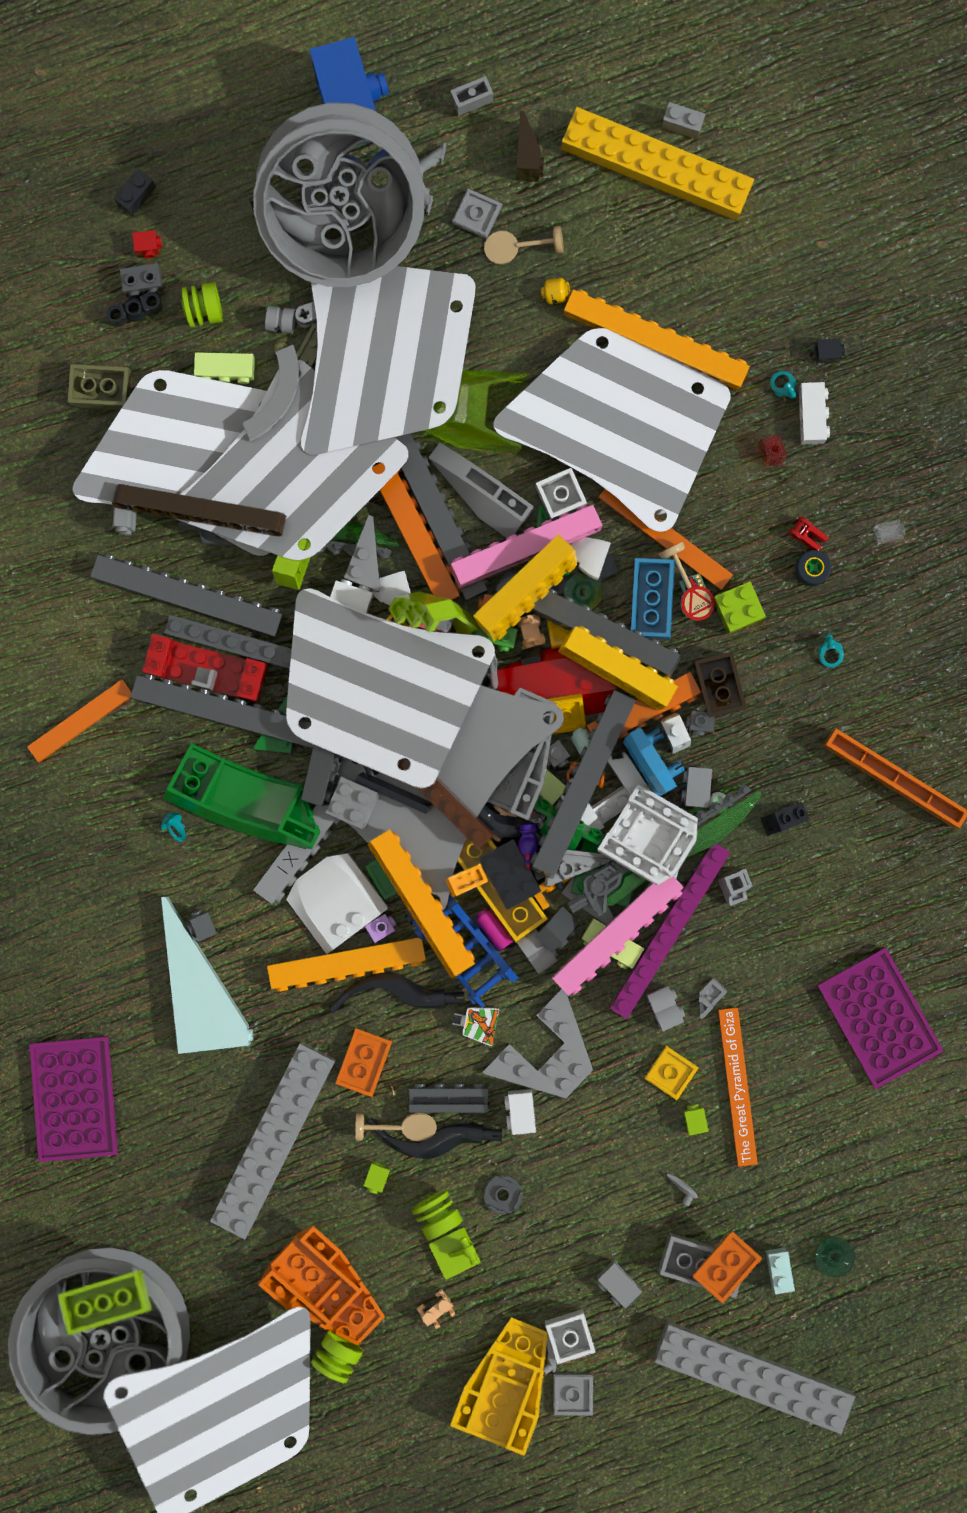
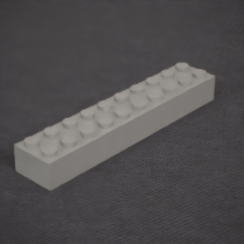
M303 1042L299 1044L210 1220L211 1223L243 1239L247 1238L336 1059Z
M668 1320L653 1356L657 1364L839 1434L843 1432L855 1399V1395L848 1389Z

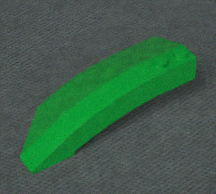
M192 743L164 795V800L202 818L271 842L313 849L320 834V829L314 821L309 803L301 800L303 794L301 783L300 785L250 770Z

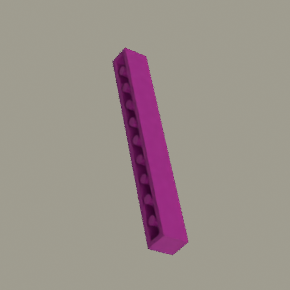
M711 842L681 890L683 894L671 906L610 1004L609 1008L626 1019L629 1017L729 856L730 852L715 842Z

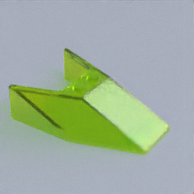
M463 371L454 413L444 424L423 431L459 448L516 455L521 450L522 445L504 438L485 426L488 387L491 384L506 381L523 383L528 377V372ZM438 401L434 404L433 409L436 413L441 414L446 410V405L444 402Z

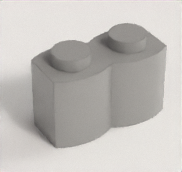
M113 507L112 527L116 529V532H120V535L131 536V533H135L137 512Z
M535 928L518 940L517 944L537 973L540 974L558 961L556 959L558 953L555 950L551 952L535 937L539 932Z
M666 985L646 994L661 1031L668 1030L684 1022L683 1017H685V1013L681 1006L677 1007L675 1002L677 995L673 988L670 989Z

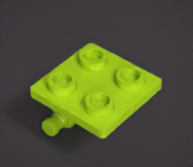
M464 1227L429 1244L446 1280L480 1264V1259Z

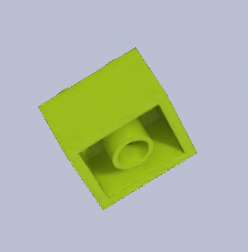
M751 581L714 597L715 607L727 635L759 622L766 617Z

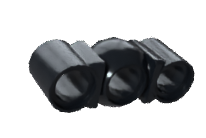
M148 292L144 296H139L140 299L136 297L129 298L123 305L119 303L109 307L106 315L113 326L122 327L124 324H129V321H141L146 314L150 316L151 314L159 313L163 307L162 301L156 293ZM151 300H157L155 306H148ZM132 307H139V310L136 313L130 312ZM115 313H121L119 319H112Z

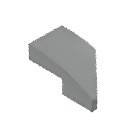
M714 977L699 992L701 1019L713 1009L714 1005L728 991Z

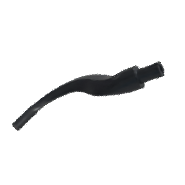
M484 805L478 815V818L496 836L502 838H521L522 834L519 832L520 824L533 823L520 817L496 814L486 805ZM536 825L537 832H535V835L540 842L543 834L540 833L541 829ZM562 881L555 884L556 890L563 889Z
M385 972L373 974L355 982L342 993L329 1009L335 1013L352 995L372 988L386 989L403 1003L411 1007L423 1009L445 1008L446 1004H465L464 998L455 999V997H465L464 991L445 992V989H425L405 976Z
M372 1117L366 1121L368 1125H379ZM483 1124L448 1125L440 1129L428 1140L420 1143L405 1142L390 1136L384 1130H373L394 1150L418 1159L439 1157L463 1143L482 1144V1140L502 1142V1129L483 1128Z

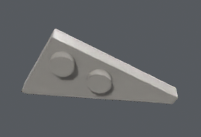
M368 515L344 579L379 592L380 584L373 516Z

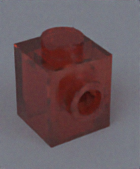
M780 434L760 441L759 446L766 465L772 464L777 466L784 462L783 460L787 457V453Z

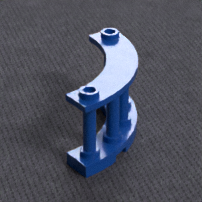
M449 894L446 908L442 911L446 917L455 912L459 917L457 923L452 926L455 933L467 927L473 934L471 939L464 944L465 949L471 950L475 945L481 944L487 951L485 957L467 972L456 976L469 992L467 997L473 1004L477 1002L483 1008L485 1005L479 998L502 978L508 977L513 983L518 979V976ZM413 920L412 923L416 927L414 932L421 940L423 938L426 939L416 921ZM495 961L500 967L497 970L498 972L474 991L467 981L487 964Z

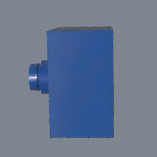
M355 37L309 49L323 104L329 102L353 103L376 111L373 102L381 100L382 95L389 94L384 73H378L377 75L374 72L365 74Z

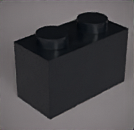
M137 168L115 195L114 200L120 208L133 217L155 190L156 186L150 177Z

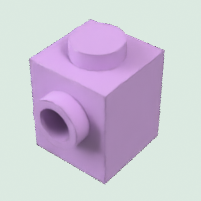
M384 914L365 927L376 943L396 930L394 926L397 924L391 915L387 916Z

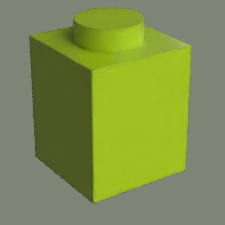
M698 1104L688 1105L687 1109L683 1110L688 1135L709 1132L704 1108L702 1106L699 1107Z
M372 1161L364 1183V1187H367L366 1190L374 1194L382 1193L391 1167Z

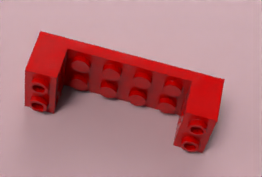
M152 634L142 670L143 673L193 686L191 682L195 679L198 667L209 670L213 669L218 672L213 692L256 703L260 702L269 668L266 663L248 658L245 660Z

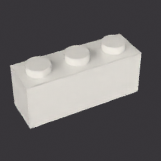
M825 382L801 383L799 386L801 444H824L827 438L830 437V427L826 426V419L829 418V407H826L825 400H828V388H825Z

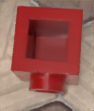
M155 230L132 233L134 252L137 257L154 258L155 255H160V248L163 247L162 238L157 235Z

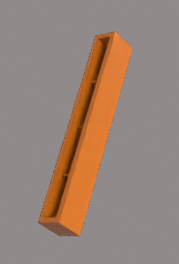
M380 463L372 467V470L375 474H382L385 471V465ZM399 469L380 489V492L432 595L448 598L454 602L460 599L459 593L462 591L456 582L453 583L450 577L453 575L448 564L444 565L442 561L444 555L439 547L435 548L433 544L436 541L431 530L427 532L424 526L427 522L422 513L418 514L416 510L418 504L414 496H409L407 492L409 486L405 479H400L398 473L401 471Z
M837 728L831 731L823 744V747L952 828H960L967 817V810Z

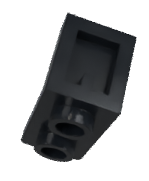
M802 802L761 818L767 836L809 820Z

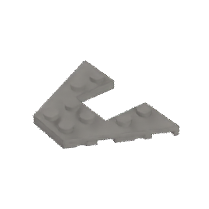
M561 988L536 1015L564 1042L539 1070H536L513 1046L508 1044L482 1072L483 1074L567 1098L593 1071L568 996Z

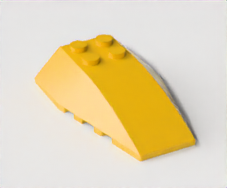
M510 1318L465 1385L450 1426L525 1456L539 1417L548 1332Z

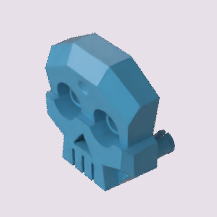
M639 727L624 738L623 744L629 753L628 756L631 761L634 762V766L638 769L639 774L643 776L642 778L646 785H649L653 793L661 796L676 787L673 777L684 772L685 769L682 766L675 770V768L681 765L679 760L669 767L665 766L653 746L654 743L664 738L662 733L656 737L654 736L661 732L658 727L647 735Z

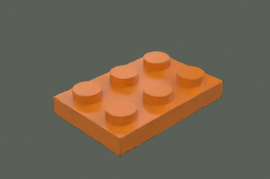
M355 1028L335 1084L372 1097L393 1041Z
M731 1230L692 1276L721 1303H724L759 1263L762 1257Z

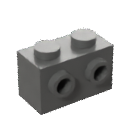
M158 263L120 269L122 288L126 297L138 298L141 294H147L148 292L159 294V292L164 291L161 268Z
M562 906L535 937L551 952L557 948L561 950L568 942L566 938L570 939L577 932L574 928L580 922Z

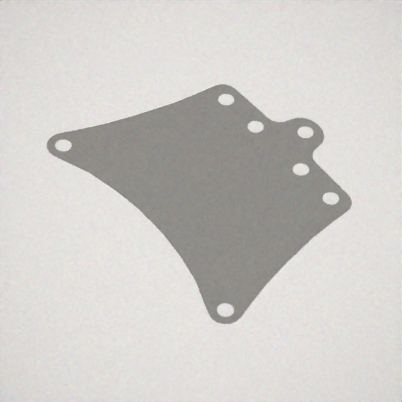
M480 685L437 777L478 817L493 791L509 771L530 749L562 725L564 720L562 710L557 705L513 696ZM553 711L556 714L557 719L553 724H546L544 722L543 715L545 712ZM343 757L338 770L339 779L336 784L339 783L341 777H347L356 781L357 775L361 772H366L362 764L356 765L350 759ZM381 772L375 775V777L428 800L413 785ZM380 794L366 828L360 829L351 824L349 825L367 843L388 830H391L392 833L395 832L400 839L399 844L402 849H406L410 854L411 863L420 870L421 879L430 886L431 894H436L440 897V903L443 908L441 911L446 908L450 893L445 879L453 876L466 837L434 805L427 814H424Z

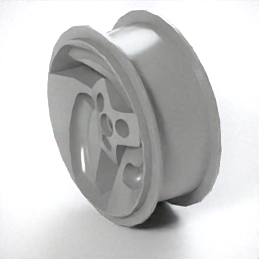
M333 102L308 107L289 117L276 129L261 152L254 188V215L260 236L270 253L287 270L306 281L327 287H352L370 283L390 273L401 263L418 239L424 220L425 200L423 177L418 157L408 138L392 121L372 109L353 103ZM372 141L383 149L379 151L367 166L358 158L346 154L359 143ZM309 159L312 161L314 168L308 173L302 172L297 166L298 161ZM377 171L385 172L388 176V182L383 186H378L372 182L371 177ZM350 172L353 177L346 179L342 177V174ZM279 175L284 179L302 184L303 206L284 197L278 190L270 185L271 177ZM339 190L343 195L340 196L336 191ZM316 192H323L325 197L317 199L314 195ZM354 206L357 211L349 213L346 211V208ZM372 215L374 229L372 247L364 251L352 253L353 241L350 231L362 226ZM336 228L341 232V236L337 239H326L325 232L328 229Z
M109 1247L88 1249L68 1256L37 1280L22 1298L12 1318L8 1350L9 1365L16 1386L36 1412L45 1420L65 1430L89 1435L119 1431L104 1399L105 1389L111 1381L118 1377L165 1368L186 1361L190 1343V1323L183 1296L171 1277L152 1260L133 1251ZM142 1270L152 1310L68 1335L58 1297L59 1294L66 1293L67 1277L81 1274L83 1287ZM138 1319L153 1323L161 1328L168 1336V1348L161 1345L142 1344L141 1327ZM123 1329L126 1332V1338L119 1337L116 1330ZM101 1334L105 1335L103 1341L99 1339ZM58 1350L67 1351L71 1358L70 1363H61L56 1358L55 1353ZM94 1352L98 1353L100 1356V1361H93L90 1357V1354ZM141 1354L144 1356L147 1362L144 1369H133L131 1366V1357L133 1355ZM75 1369L87 1376L101 1378L91 1389L76 1397L67 1394L59 1387ZM119 1387L114 1395L117 1399H124L128 1395V1390L125 1387Z

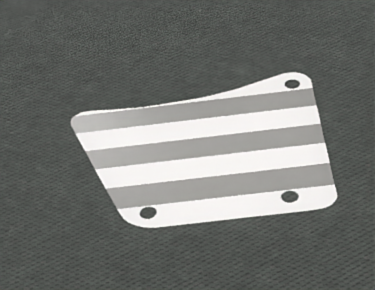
M396 266L390 273L370 283L352 287H327L311 282L317 317L318 349L313 395L301 437L303 451L309 455H318L427 430L444 424L452 416L457 405L475 297V283L473 279L466 274ZM458 300L462 302L463 308L460 312L455 313L451 311L450 304ZM438 401H442L446 405V410L441 414L436 413L433 409L434 404Z
M598 328L587 331L497 415L493 424L496 432L504 438L544 452L592 478L616 496L649 528L662 532L669 530L676 522L730 401V392L726 385L712 377L606 328ZM603 336L608 339L609 344L607 348L600 349L597 347L596 340L598 337ZM700 382L703 384L704 391L702 394L697 395L692 392L691 387L693 383ZM659 509L667 513V519L663 522H658L654 517L655 512Z
M298 360L301 372L298 378L299 384L295 398L284 417L272 426L270 431L251 442L244 429L212 467L180 494L281 512L287 516L282 536L277 537L192 521L177 520L292 560L306 559L319 552L396 474L407 461L408 450L399 440L392 437L318 455L306 454L301 447V437L313 395L315 370L304 361ZM279 369L253 416L259 413L272 398L279 379ZM381 462L385 465V471L382 474H375L372 467L375 463ZM303 538H307L311 542L310 548L305 551L298 548V542Z
M159 370L145 375L137 384L73 485L74 495L86 502L112 504L117 484L181 494L211 468L245 429L242 422L253 417L267 391L173 371ZM163 379L166 381V389L164 391H157L154 388L155 380ZM216 534L251 554L264 556L270 553Z
M310 588L303 589L297 595L287 697V723L296 736L307 742L419 788L431 786L439 774L495 655L494 646L490 640L478 635L427 632V630L406 627L358 611L330 598L320 591ZM475 646H482L485 649V654L481 658H476L472 655V649ZM302 717H308L311 719L312 724L310 728L302 729L299 727V720ZM401 758H407L411 762L408 770L403 771L398 768L397 763Z
M296 1307L253 1333L198 1358L165 1368L121 1376L108 1384L104 1392V1399L158 1513H190L292 1458L303 1448L309 1436L310 1314L306 1308ZM117 1388H127L128 1395L124 1399H117L114 1395ZM290 1436L295 1437L297 1440L296 1445L292 1448H286L284 1446L285 1439ZM190 1489L196 1490L197 1497L193 1501H186L184 1499L186 1491Z

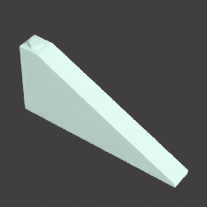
M161 897L178 1054L249 1046L253 1040V1030L249 1029V1024L193 935L189 934L186 924L169 897Z

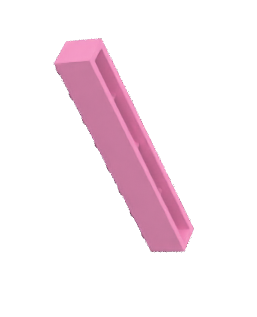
M581 506L576 510L577 512L572 514L569 512L564 513L555 521L547 520L540 527H530L519 536L516 534L511 535L502 543L497 541L490 544L489 548L485 550L477 549L471 552V555L464 558L461 556L454 559L450 570L459 589L532 560L558 534L570 544L601 531L603 525L594 506Z
M674 876L658 886L652 883L566 963L552 979L568 996L571 993L573 995L578 993L582 989L581 984L585 980L589 982L596 975L594 971L600 966L603 969L611 961L609 959L610 956L614 953L618 955L625 948L623 944L627 940L633 941L640 934L638 930L642 926L648 927L654 921L652 917L657 912L659 914L663 913L669 907L667 903L671 899L674 901L683 894L681 890L684 887Z

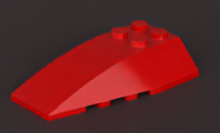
M550 647L543 650L541 662L522 665L521 660L497 670L498 691L514 696L519 688H522L545 699L582 694L585 715L597 714L600 711L604 712L607 707L604 705L608 694L612 695L614 690L617 691L616 686L559 653V648L552 649Z

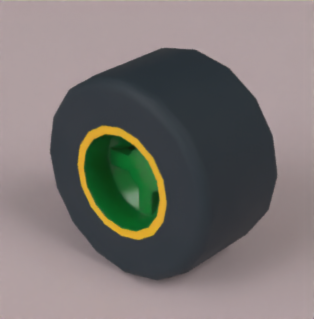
M811 550L799 557L795 564V574L802 584L814 587L828 579L831 574L832 565L826 554L821 551Z

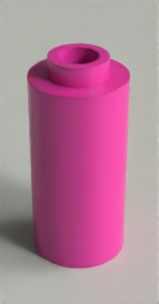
M485 908L477 914L478 919L475 921L498 951H501L514 941L492 909L487 911Z

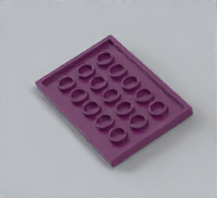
M885 947L817 985L874 1089L881 1087L944 1051Z
M109 1036L29 1044L38 1162L118 1155Z

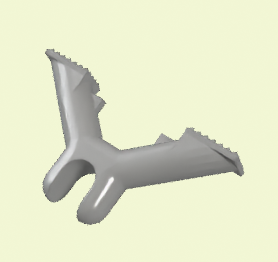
M445 142L441 147L419 161L422 177L423 173L429 168H436L438 162H443L446 151ZM423 183L425 196L424 210L427 216H429L433 197L429 194L430 189L426 188Z

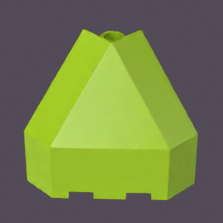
M415 592L394 597L389 607V611L397 624L404 623L407 618L412 628L419 627L422 622L427 632L435 631L440 621L454 618L452 624L458 634L471 635L473 631L480 630L471 614L448 598Z

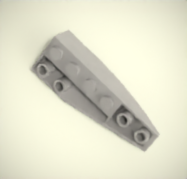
M439 443L429 456V460L477 517L505 538L516 534L532 513L533 505L442 443Z

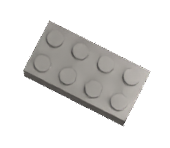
M669 1232L658 1272L660 1275L705 1288L692 1275L713 1252L716 1246ZM739 1286L733 1291L730 1297H737Z

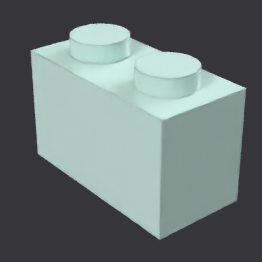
M786 1248L766 1250L773 1292L781 1294L795 1291L789 1254Z

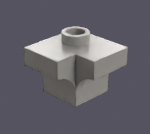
M746 869L718 879L728 907L748 899L746 890L753 886Z

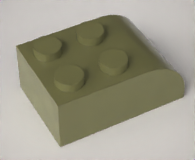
M70 364L68 403L81 408L121 410L131 395L132 372L128 367Z

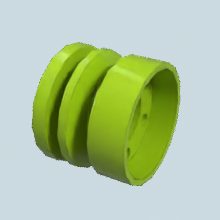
M215 281L203 283L201 287L202 293H198L195 285H192V295H190L187 287H182V307L190 328L196 327L195 318L198 319L199 325L203 326L204 316H207L210 324L223 322L221 303Z
M447 1190L427 1196L411 1209L413 1215L422 1212L416 1218L417 1222L427 1220V1223L421 1228L427 1241L445 1234L463 1221L457 1208L447 1210L453 1203L452 1199L443 1201L449 1196Z
M328 1331L321 1343L326 1350L318 1349L316 1352L317 1356L313 1357L311 1364L326 1377L337 1382L347 1383L350 1377L348 1374L353 1372V1368L348 1363L357 1364L363 1354V1350L359 1345L357 1346L335 1335L334 1332Z

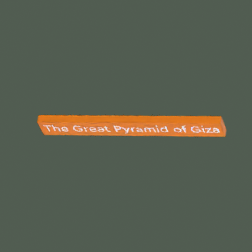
M738 1007L719 1009L718 1015L737 1166L758 1165Z

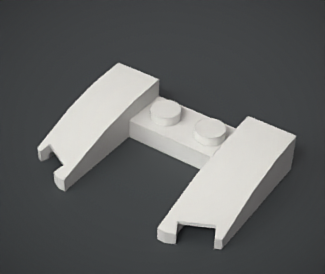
M622 752L623 758L612 760L610 755L608 760L609 765L623 786L592 807L588 803L581 818L591 828L601 830L604 828L603 824L622 812L638 784L650 790L625 752ZM563 794L560 795L562 800H564L565 796Z

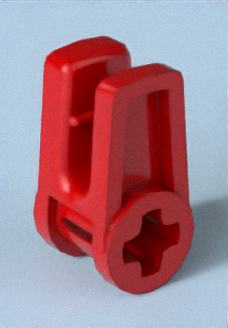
M799 516L798 522L793 529L788 531V534L811 550L820 551L821 546L815 540L813 541L809 538L807 534H811L817 541L819 540L822 543L826 542L829 537L813 526L810 521Z

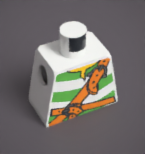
M467 1007L466 1015L454 1013L452 1025L463 1026V1036L492 1046L499 1008Z

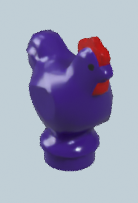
M535 823L520 824L519 830L522 834L519 840V852L523 856L528 870L533 865L530 862L534 853H538L540 850L539 840L535 835V832H537Z

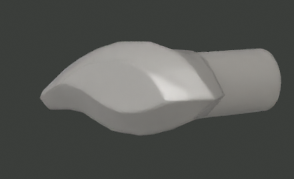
M666 1175L680 1191L686 1194L682 1201L683 1204L689 1206L693 1198H698L696 1192L684 1181L673 1175Z
M547 1337V1364L543 1369L544 1376L551 1371L555 1372L557 1367L549 1337Z

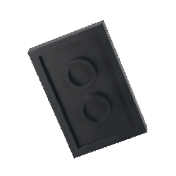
M514 840L479 858L507 910L541 892L533 874L527 869L525 860Z

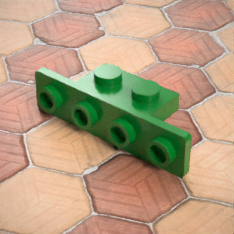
M538 798L533 809L548 817L540 833L547 836L550 828H547L551 816L555 818L558 811L546 799ZM580 820L568 849L574 851L582 837L600 846L605 835L600 830L591 828Z

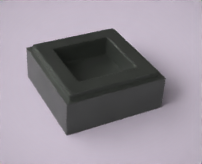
M541 645L522 650V665L541 662L543 654Z

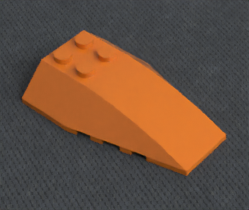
M314 1225L297 1233L270 1262L258 1282V1285L286 1310L289 1311L296 1307L306 1308L310 1314V1321L318 1324L319 1327L325 1330L328 1329L334 1332L335 1335L357 1346L385 1317L342 1250Z

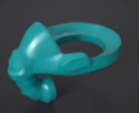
M787 371L776 372L770 379V387L775 392V395L791 399L796 397V379ZM780 375L789 378V382L784 385V388H778L774 384L775 379Z
M831 634L826 635L824 643L818 648L820 662L826 667H836L844 658L842 645L836 642ZM829 649H835L839 653V658L834 663H828L824 659V654Z
M169 812L161 823V829H168L170 835L175 840L182 842L186 839L185 825L181 823L182 816L179 813ZM171 826L176 828L180 837H177L174 834V832L171 829Z

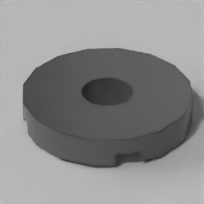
M505 1174L496 1175L491 1178L485 1185L483 1193L488 1208L494 1213L502 1215L515 1211L521 1204L523 1196L519 1182L512 1176ZM501 1189H505L509 1193L508 1198L505 1200H501L497 1196L498 1191Z

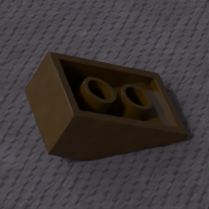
M520 111L516 181L539 182V176H543L544 157H540L541 150L525 112Z
M733 652L696 660L692 663L708 718L747 709Z

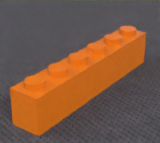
M691 672L674 680V684L678 688L667 707L657 711L637 699L619 739L629 735L628 731L633 728L645 727L647 725L646 721L650 719L656 721L664 717L663 713L668 710L672 713L680 709L681 703L687 701L689 704L699 699L697 695L701 691ZM594 721L588 724L586 728L589 733L592 729L596 730L599 723Z

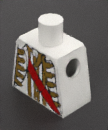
M673 713L657 720L672 754L690 746V736L679 714Z

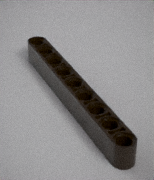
M124 484L116 485L112 505L119 509L277 537L282 536L287 517L285 514L277 511Z

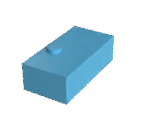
M635 558L631 631L633 629L637 630L647 639L671 640L674 560Z

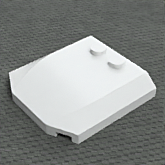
M638 784L612 829L598 847V852L658 886L676 875L694 846L697 838L698 818Z
M349 853L328 856L295 881L286 899L326 954L330 953L389 909V906Z

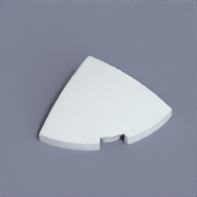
M587 537L570 543L576 552L579 563L578 568L589 577L598 580L611 543Z
M405 571L379 578V592L371 589V592L378 601L384 602L389 606L394 597L411 594Z

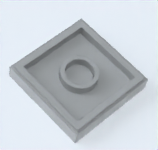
M467 189L452 220V224L487 240L502 208V203Z
M553 1374V1415L593 1416V1374Z

